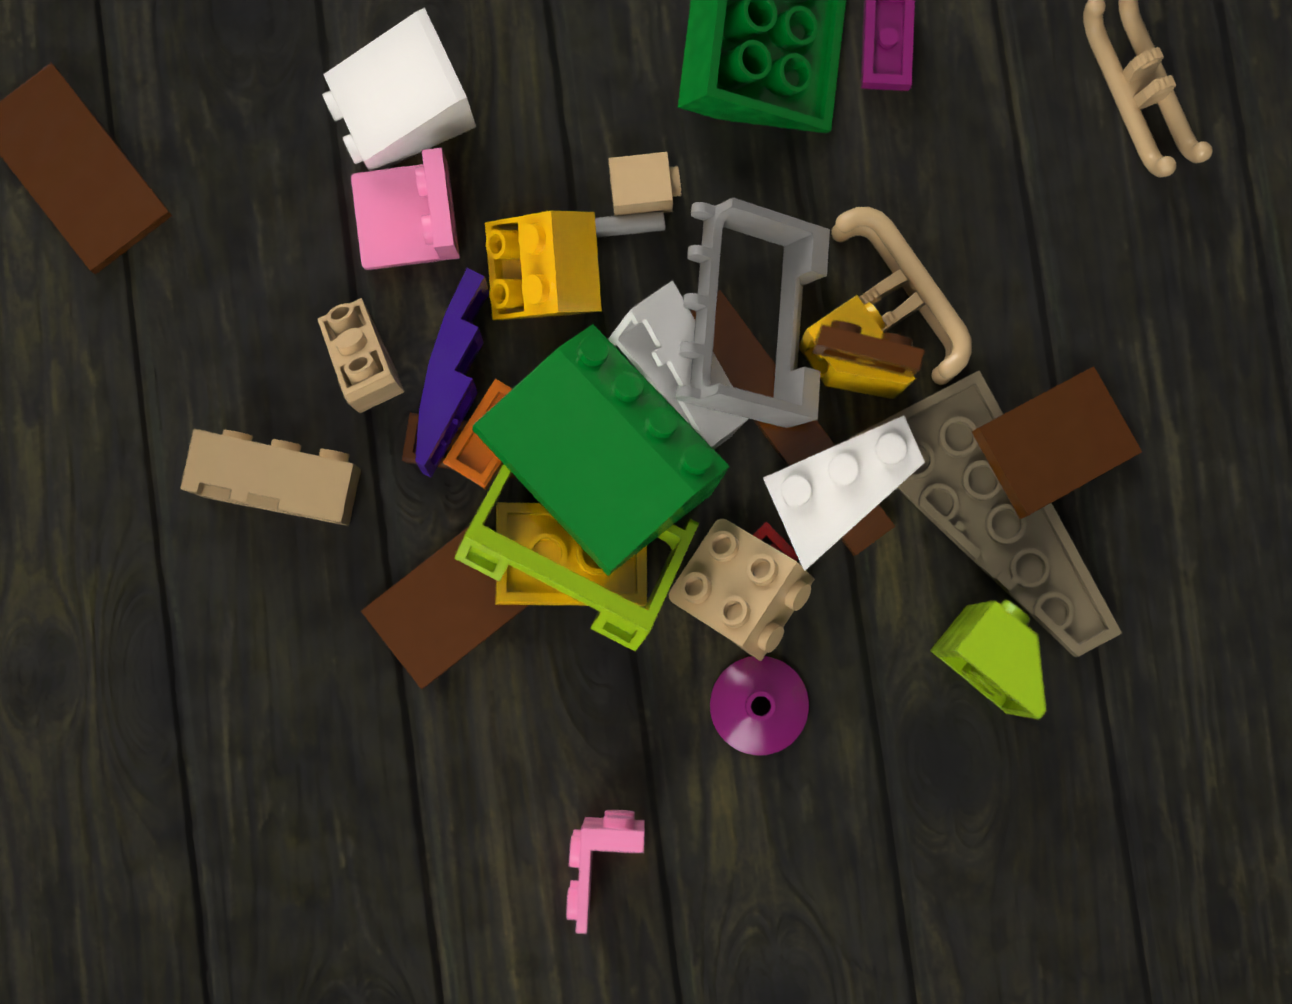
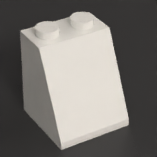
M425 8L413 13L323 74L330 88V91L322 94L329 111L335 121L344 118L351 133L342 137L355 164L364 161L369 171L386 169L422 152V150L434 147L476 127L467 96Z

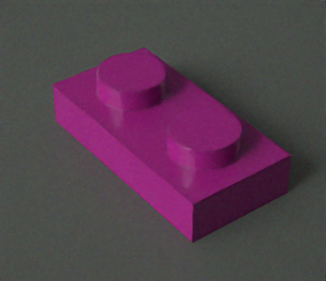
M864 0L861 89L909 91L912 85L915 0Z

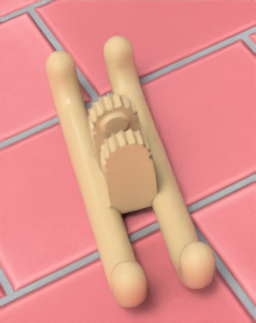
M1088 0L1083 12V24L1087 39L1144 166L1150 173L1159 178L1170 176L1174 173L1177 166L1174 158L1170 156L1163 157L1141 111V109L1156 103L1161 110L1175 144L1183 156L1193 163L1208 160L1213 152L1212 146L1205 141L1198 142L1175 94L1174 87H1176L1174 78L1172 75L1167 76L1161 61L1164 58L1160 47H1154L1142 20L1138 0H1119L1120 18L1136 54V57L1129 62L1124 70L1104 26L1103 12L1106 7L1105 1Z
M855 207L843 212L837 217L836 224L831 230L833 239L838 242H844L853 236L866 237L893 273L859 297L864 305L868 302L875 305L882 297L903 287L909 298L895 310L889 311L882 316L886 325L882 331L883 333L919 310L942 342L946 352L944 360L933 369L932 379L939 385L948 383L964 369L972 354V338L966 325L897 227L882 211L872 207Z

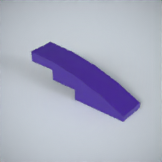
M469 268L466 269L445 312L429 360L419 408L415 462L422 474L430 478L433 476L478 394L473 379L466 376L484 343L479 327L473 325V322L489 295V289L485 276Z

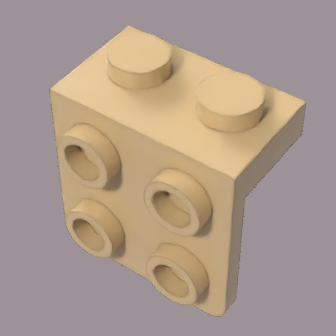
M719 519L713 524L671 588L669 599L676 606L730 639L751 656L762 661L766 653L773 651L780 643L784 634L783 627L792 613L801 609L807 602L811 593V584L815 579L806 570L804 571L797 561L730 521Z

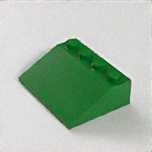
M691 0L678 108L719 120L819 133L831 132L846 0Z
M594 324L558 347L472 427L476 435L608 576L712 495L730 467Z

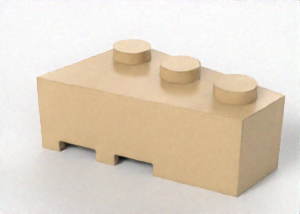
M193 429L181 484L182 490L207 499L349 526L361 468L353 463H348L349 454L329 449H320L319 456L300 452L301 445L288 441L272 439L271 445L252 442V435L241 432L223 430V434L220 435Z

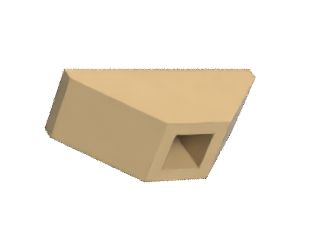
M362 298L350 304H340L332 308L327 315L318 318L343 395L350 406L357 412L362 413L404 393L395 366Z

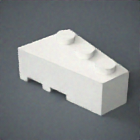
M672 280L631 308L608 340L713 449H716L729 439L749 418L676 400L677 387H690L692 359L680 356L679 352L682 342H694L695 319L690 310L683 306L684 300ZM712 353L711 385L719 383L733 387L715 354Z
M901 416L764 477L765 484L804 571L922 466L925 461L905 416Z

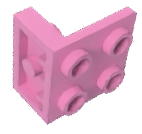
M442 147L422 150L423 164L352 174L351 182L361 264L365 270L460 258L449 167Z

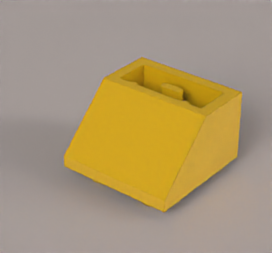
M546 211L485 222L492 320L564 316L602 311L595 212Z
M858 295L807 328L799 343L800 351L812 368L821 371L820 379L826 387L894 399L916 379L914 376L910 378L812 354L816 335L821 325L831 326L832 321H845L862 327L861 334L882 338V329L886 327L882 316L870 302L864 305Z

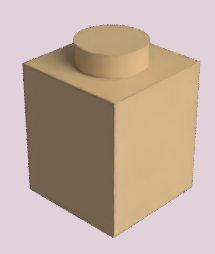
M667 152L608 158L614 216L663 211V213L672 212L673 197L681 196L679 168L678 166L669 167Z

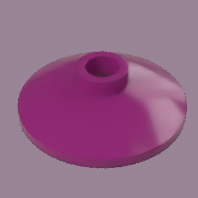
M751 656L734 662L720 674L711 692L710 713L717 732L730 746L746 754L769 755L785 749L801 734L808 718L809 699L803 681L789 665L772 657L764 656L762 661H759ZM758 696L766 697L770 703L769 711L762 716L755 715L751 709L753 699Z

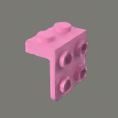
M605 810L603 818L585 817L581 830L573 829L570 844V867H579V881L571 880L570 888H568L567 919L576 920V933L587 934L590 917L593 850L643 853L644 820H634L635 812Z

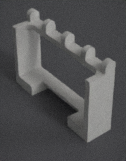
M731 198L716 206L704 202L693 203L691 216L704 221L702 245L689 246L687 258L700 263L698 294L688 293L684 295L683 306L696 311L694 342H682L679 352L680 356L692 359L690 387L680 386L676 388V400L784 428L817 420L821 371L808 367L797 369L803 285L827 276L830 229L736 198ZM723 227L784 246L773 398L719 383L711 385Z

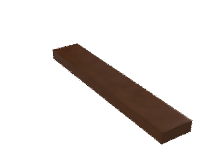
M719 290L716 302L713 353L734 388L773 398L776 364L721 290ZM691 310L690 312L696 321V311ZM754 420L787 467L836 446L817 420L790 428ZM878 504L850 529L841 540L852 555L856 556L896 526Z

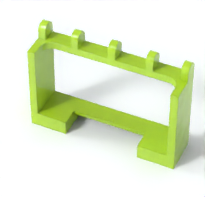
M503 464L469 526L454 559L499 582L508 565L598 610L591 629L636 651L649 634L699 523L690 518L685 523L683 529L672 525L657 537L665 541L672 550L647 604L643 608L484 526L512 473Z

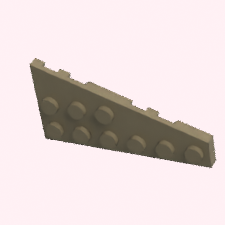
M980 370L848 439L850 440L901 416H905L925 463L900 484L897 489L1074 657H1079L1122 634L1052 503L1020 519L973 436V430L1003 415Z

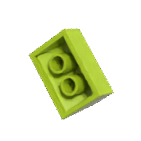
M1007 600L1002 605L997 601L967 605L930 651L1006 714L1040 719L1045 713L1046 707L1038 635L1026 626L1030 618L1021 609Z

